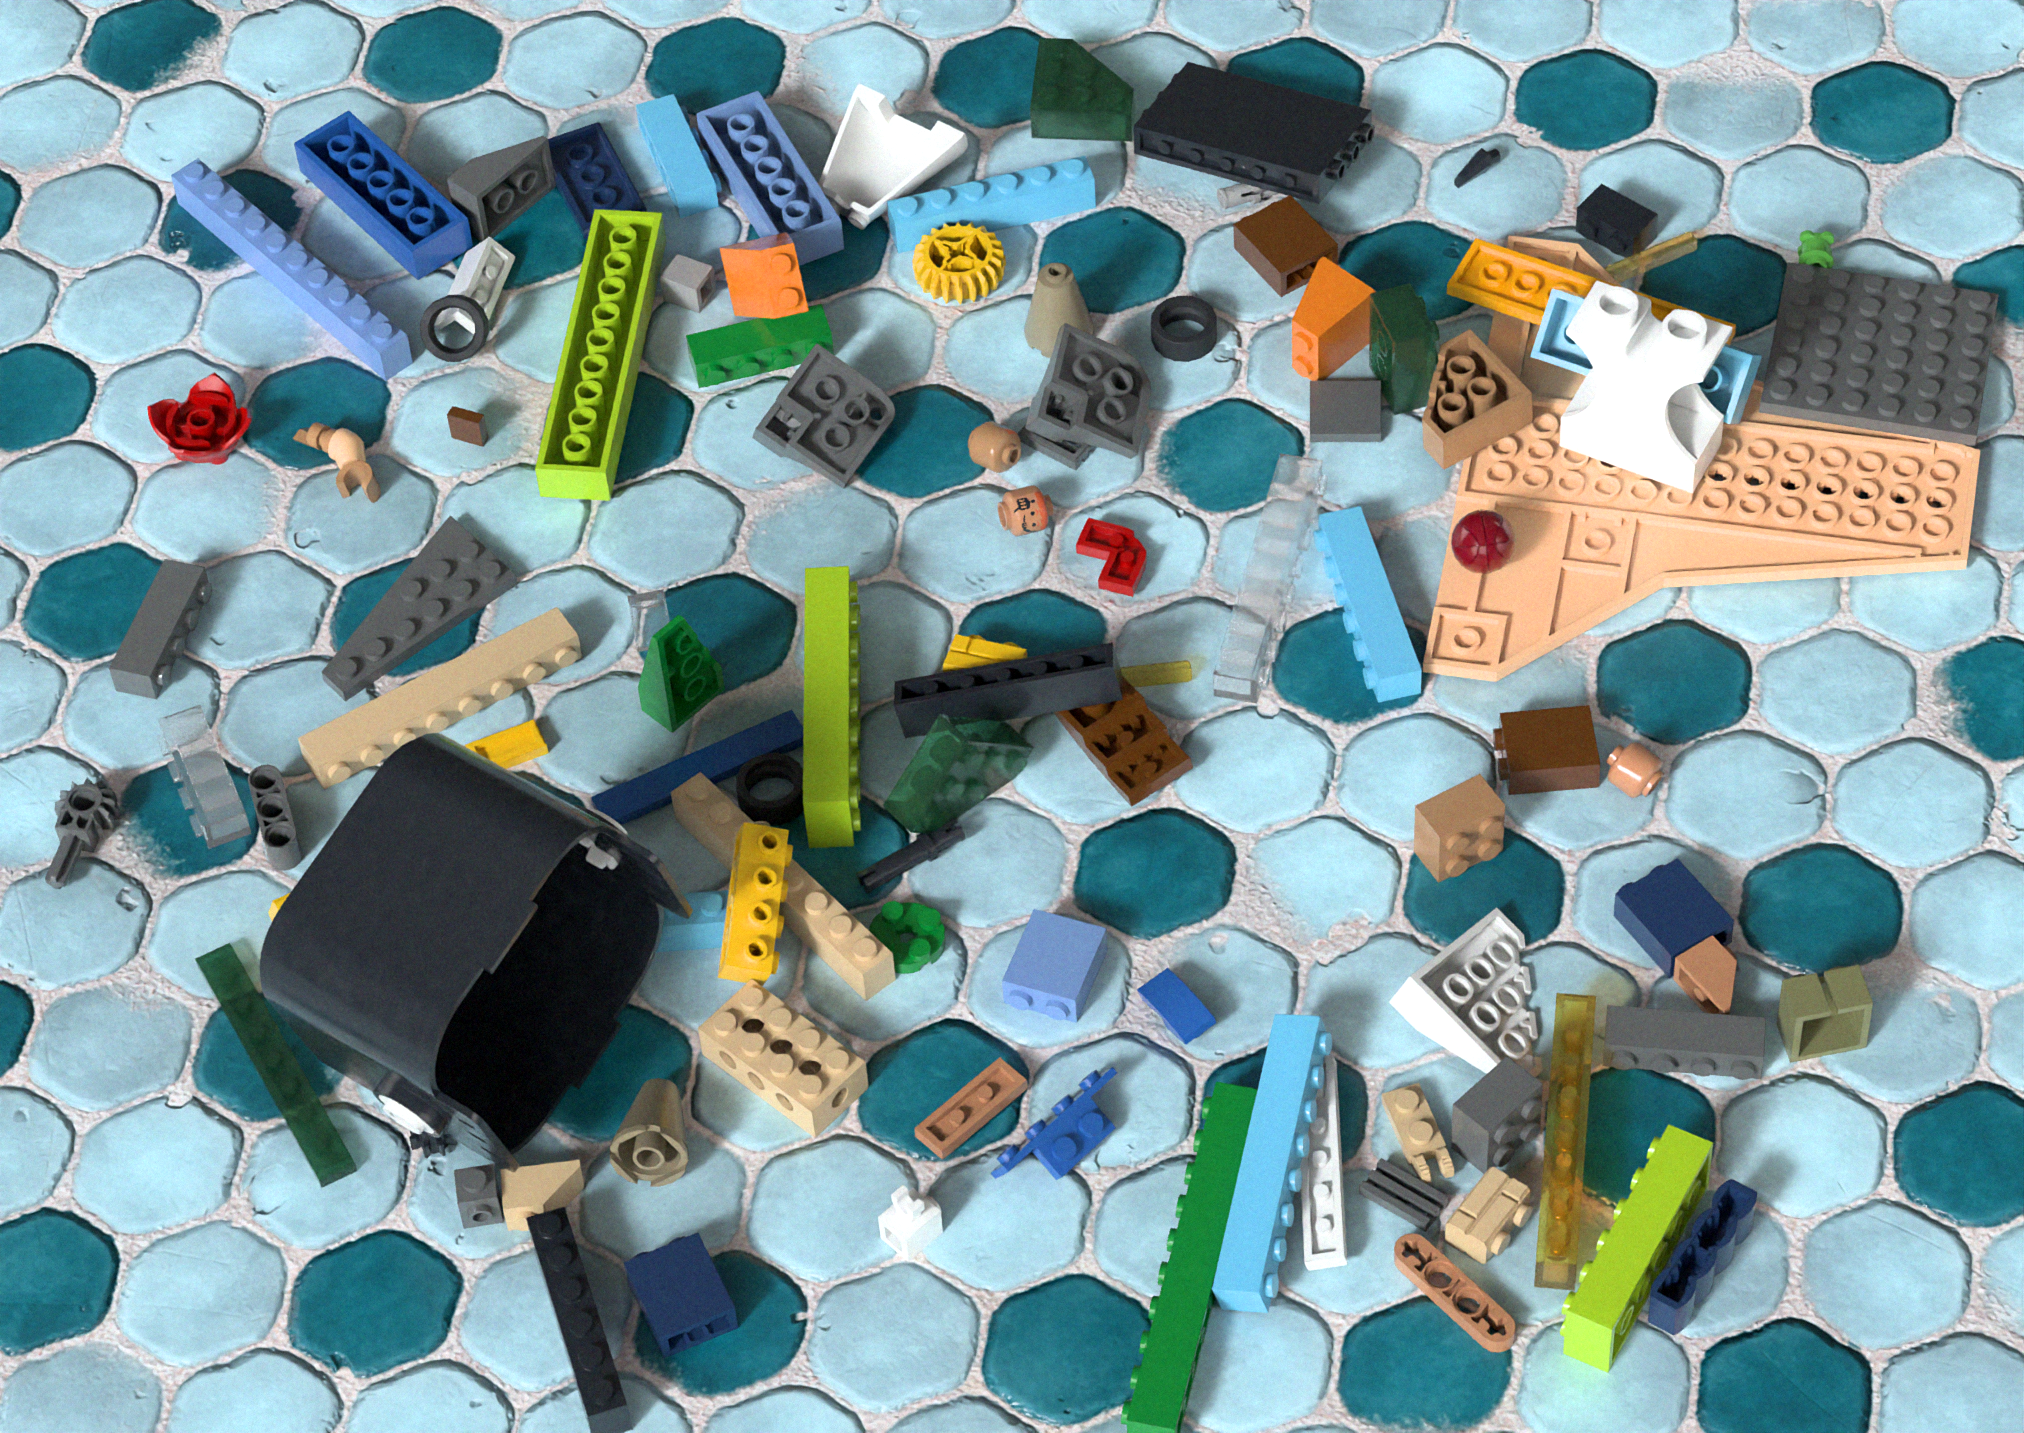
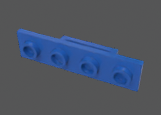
M1112 1067L1101 1074L1094 1070L1078 1084L1082 1090L1074 1098L1070 1094L1063 1097L1051 1108L1055 1113L1052 1118L1046 1123L1042 1118L1024 1133L1028 1139L1020 1147H1017L1014 1143L996 1158L1000 1165L991 1172V1175L996 1179L1008 1173L1032 1151L1056 1180L1062 1178L1116 1128L1091 1099L1099 1089L1117 1074L1116 1070Z

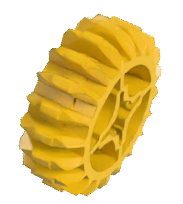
M958 221L955 226L949 227L944 223L941 230L932 228L930 235H922L920 244L916 245L912 264L917 284L921 285L924 293L931 292L934 300L943 297L946 304L955 299L961 305L963 299H970L975 302L978 295L987 298L989 290H997L998 282L1003 280L1006 256L1004 255L1001 241L997 240L995 232L988 233L985 226L976 229L972 222L967 226H961Z

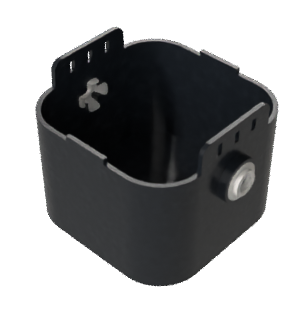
M430 733L405 743L386 759L278 910L268 929L261 950L259 966L261 987L268 1002L312 1053L325 1065L372 1091L373 1095L384 1105L383 1111L396 1122L416 1134L425 1132L439 1138L443 1133L484 1158L497 1163L511 1172H516L520 1165L512 1155L522 1149L540 1131L571 1086L578 1090L581 1088L622 1028L621 1023L617 1022L616 1019L636 992L652 964L663 931L664 908L686 919L691 916L693 909L663 862L650 850L632 841L627 836V831L611 817L596 809L589 810L582 806L571 805L439 733Z

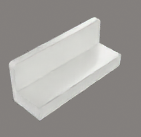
M488 237L466 252L448 295H464L474 299L484 309L489 320L515 260V256L491 237ZM448 308L442 311L435 323V326L441 330L448 324L456 321L472 334L475 333V324L472 317L466 311L459 308Z

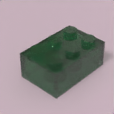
M1410 283L1370 294L1369 367L1375 379L1381 380V391L1393 415L1427 406L1435 365L1438 363L1435 343L1439 341L1440 335L1437 324L1434 320H1429L1423 297L1416 295Z

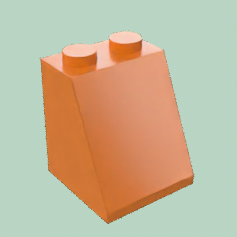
M787 232L719 247L735 316L776 319L809 311L794 242Z
M1324 256L1318 260L1292 319V368L1302 377H1307L1312 381H1324L1375 339L1376 290Z

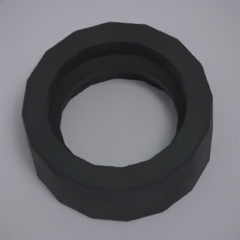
M447 295L434 301L424 311L420 322V335L426 349L436 358L446 362H461L474 356L485 345L489 334V320L484 309L474 299L464 295ZM448 308H459L466 311L472 317L475 324V333L472 340L462 348L452 349L444 346L435 334L434 324L437 316Z
M1194 296L1168 298L1157 305L1151 314V341L1155 350L1165 358L1182 362L1197 360L1211 352L1216 344L1217 316L1213 307L1202 299ZM1180 320H1191L1204 327L1201 332L1189 337H1176L1163 330L1172 322Z
M779 753L761 754L746 762L740 768L736 777V792L741 811L753 822L766 821L770 823V826L782 825L794 820L804 810L803 768L800 763L788 755ZM767 778H781L794 784L793 791L779 800L764 801L750 794V790L754 785Z

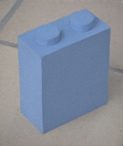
M1034 909L1002 979L1004 1003L1010 1004L1019 1010L1028 1009L1046 1014L1055 1020H1068L1077 1023L1108 951L1107 928Z

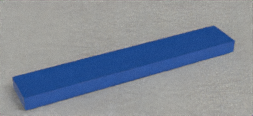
M791 709L590 797L594 809L611 817L620 825H623L673 803L671 792L699 772L713 784L737 775L740 768L756 756L767 753L784 754L802 746L804 727Z

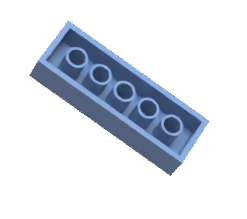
M759 91L696 113L702 146L707 151V154L760 238L787 232L794 242L799 266L844 249L841 219Z

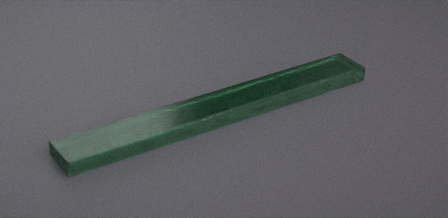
M228 943L195 958L198 969L321 1188L356 1172L357 1168L354 1160L231 944Z

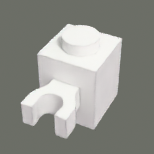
M902 1185L891 1194L893 1205L878 1217L881 1239L909 1262L943 1233L942 1210L932 1197L928 1195L924 1197L914 1188L908 1191Z

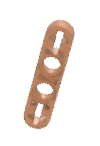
M1414 1233L1399 1237L1394 1246V1263L1398 1270L1483 1348L1495 1353L1510 1349L1514 1344L1516 1334L1515 1321L1511 1315L1426 1238ZM1407 1250L1410 1253L1419 1251V1260L1413 1255L1406 1258L1405 1251ZM1421 1263L1425 1266L1422 1271H1421ZM1435 1273H1445L1452 1281L1444 1287H1438L1431 1284L1429 1278ZM1470 1298L1477 1301L1480 1307L1475 1312L1467 1313L1461 1311L1457 1304L1463 1299ZM1487 1314H1488V1322L1484 1320V1318L1486 1317ZM1490 1326L1495 1330L1504 1328V1335L1502 1336L1499 1333L1490 1335Z

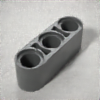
M258 766L250 772L248 784L268 860L271 866L277 870H290L300 863L302 851L282 775L275 766Z

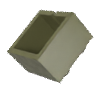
M1859 965L1834 967L1824 971V976L1818 977L1817 973L1809 975L1797 974L1789 979L1782 980L1776 1025L1790 1063L1866 1048L1873 1001Z

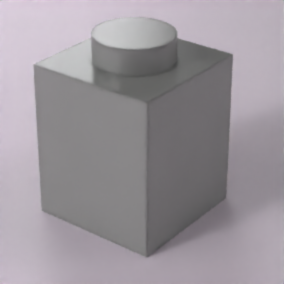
M677 254L672 262L661 271L659 282L662 286L664 301L700 313L716 292L714 268L708 264Z

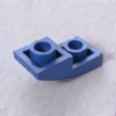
M1166 968L1137 989L1142 1001L1162 1018L1166 1028L1185 1045L1201 1036L1204 1031L1217 1023L1214 1016L1198 997L1169 968Z

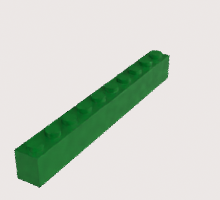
M1216 1082L1212 1097L1206 1096L1202 1108V1119L1206 1120L1204 1129L1197 1128L1195 1133L1193 1152H1197L1195 1162L1188 1161L1184 1184L1188 1185L1186 1195L1180 1194L1178 1197L1175 1214L1176 1218H1180L1178 1227L1170 1228L1167 1240V1251L1171 1252L1169 1261L1161 1262L1158 1274V1285L1162 1286L1160 1295H1153L1150 1303L1149 1319L1153 1320L1150 1331L1143 1330L1139 1353L1144 1356L1141 1365L1135 1364L1132 1370L1130 1389H1134L1132 1400L1126 1399L1122 1408L1121 1424L1127 1425V1433H1181L1215 1300L1212 1287L1258 1089Z

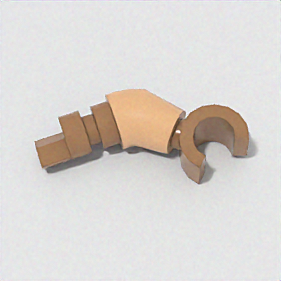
M319 422L313 423L310 428L306 427L298 430L293 437L295 441L318 450H323L329 454L331 459L336 461L340 469L336 477V485L342 498L349 497L352 488L362 485L366 497L372 503L378 501L381 495V488L372 468L366 463L364 442L356 433L346 428H330Z

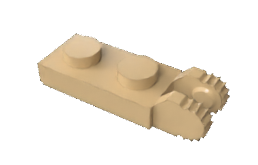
M1416 1083L1382 1093V1105L1408 1165L1412 1164L1418 1179L1426 1184L1431 1183V1172L1425 1160L1432 1158L1436 1159L1443 1177L1449 1178L1454 1176L1455 1170L1446 1148V1143L1420 1084Z

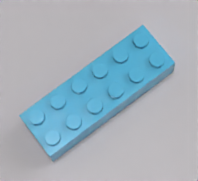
M1552 288L1530 357L1587 376L1590 369H1593L1591 362L1582 349L1566 335L1567 327L1586 296L1565 289ZM1725 343L1704 381L1698 384L1709 402L1724 415L1723 422L1740 424L1762 355Z

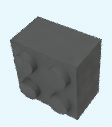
M1506 1056L1453 1104L1451 1149L1483 1174L1486 1173L1489 1167L1493 1166L1496 1168L1498 1166L1501 1168L1505 1166L1513 1157L1515 1150L1524 1142L1530 1143L1541 1130L1543 1083Z

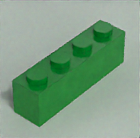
M822 304L808 306L809 311L776 319L757 318L686 335L689 359L698 387L718 385L800 365L816 343L834 355L832 333Z

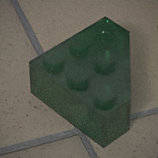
M1039 38L1030 105L1032 138L1132 142L1133 126L1135 124L1134 88L1075 40Z
M940 714L883 806L911 833L925 832L928 834L951 819H957L1015 779L1026 767L1027 759L1034 747L1006 721Z

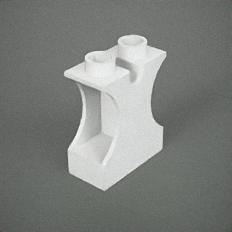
M1596 280L1566 329V335L1586 354L1593 369H1590L1561 417L1560 446L1693 494L1721 446L1724 415L1709 402L1698 383L1704 381L1730 337L1733 327L1704 318L1694 311L1681 309L1673 310L1662 322L1651 313L1652 302L1650 299L1635 294L1627 288L1611 286Z

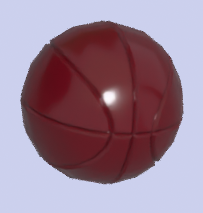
M1480 509L1466 514L1458 521L1459 523L1456 524L1452 532L1451 548L1455 559L1462 567L1473 573L1489 574L1501 569L1510 561L1515 551L1516 536L1512 525L1503 515L1493 510Z

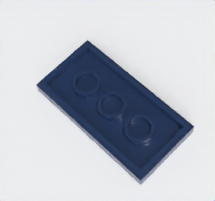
M600 122L548 139L556 186L584 239L589 236L594 209L647 212V208Z

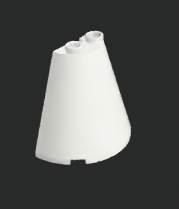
M859 83L855 88L818 185L838 216L840 214L845 216L855 227L864 230L869 223L888 210L887 201L906 197L959 158L967 149L968 140L964 132L943 122L937 121L930 131L896 115L885 95Z

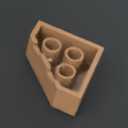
M1471 329L1440 345L1436 371L1433 373L1429 399L1422 418L1423 448L1445 470L1533 422L1532 392Z

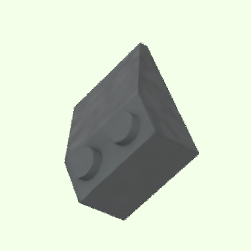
M541 136L473 158L447 178L452 204L468 218L471 236L481 242L488 237L493 239L556 187L548 138Z

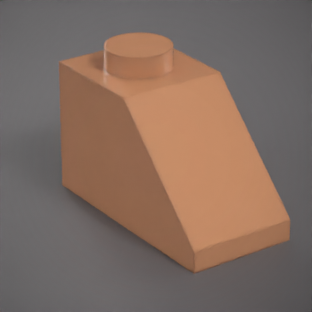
M1712 935L1675 957L1673 980L1704 1013L1730 1015L1737 959L1728 946H1722Z

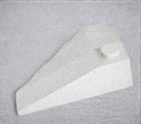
M1495 908L1413 973L1389 1003L1417 1031L1486 1074L1506 1056L1535 1078L1543 1071L1541 1058H1533L1531 1042L1538 1038L1535 1012H1527L1525 996H1529L1532 989L1529 968L1526 966L1521 967L1519 951H1523L1526 947L1524 934L1498 908Z

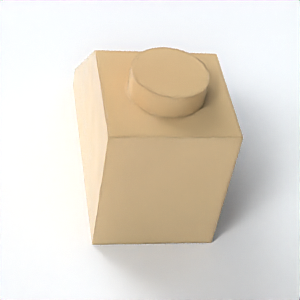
M580 1159L519 1167L516 1172L500 1169L503 1212L508 1231H529L526 1221L527 1217L566 1207L585 1188Z

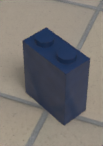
M1678 858L1666 865L1662 864L1655 867L1647 876L1634 883H1626L1615 893L1613 916L1668 978L1674 976L1675 957L1713 935L1722 946L1732 943L1734 919Z
M698 1232L687 1237H678L668 1245L650 1252H641L631 1260L623 1262L628 1285L663 1359L738 1328L735 1306Z

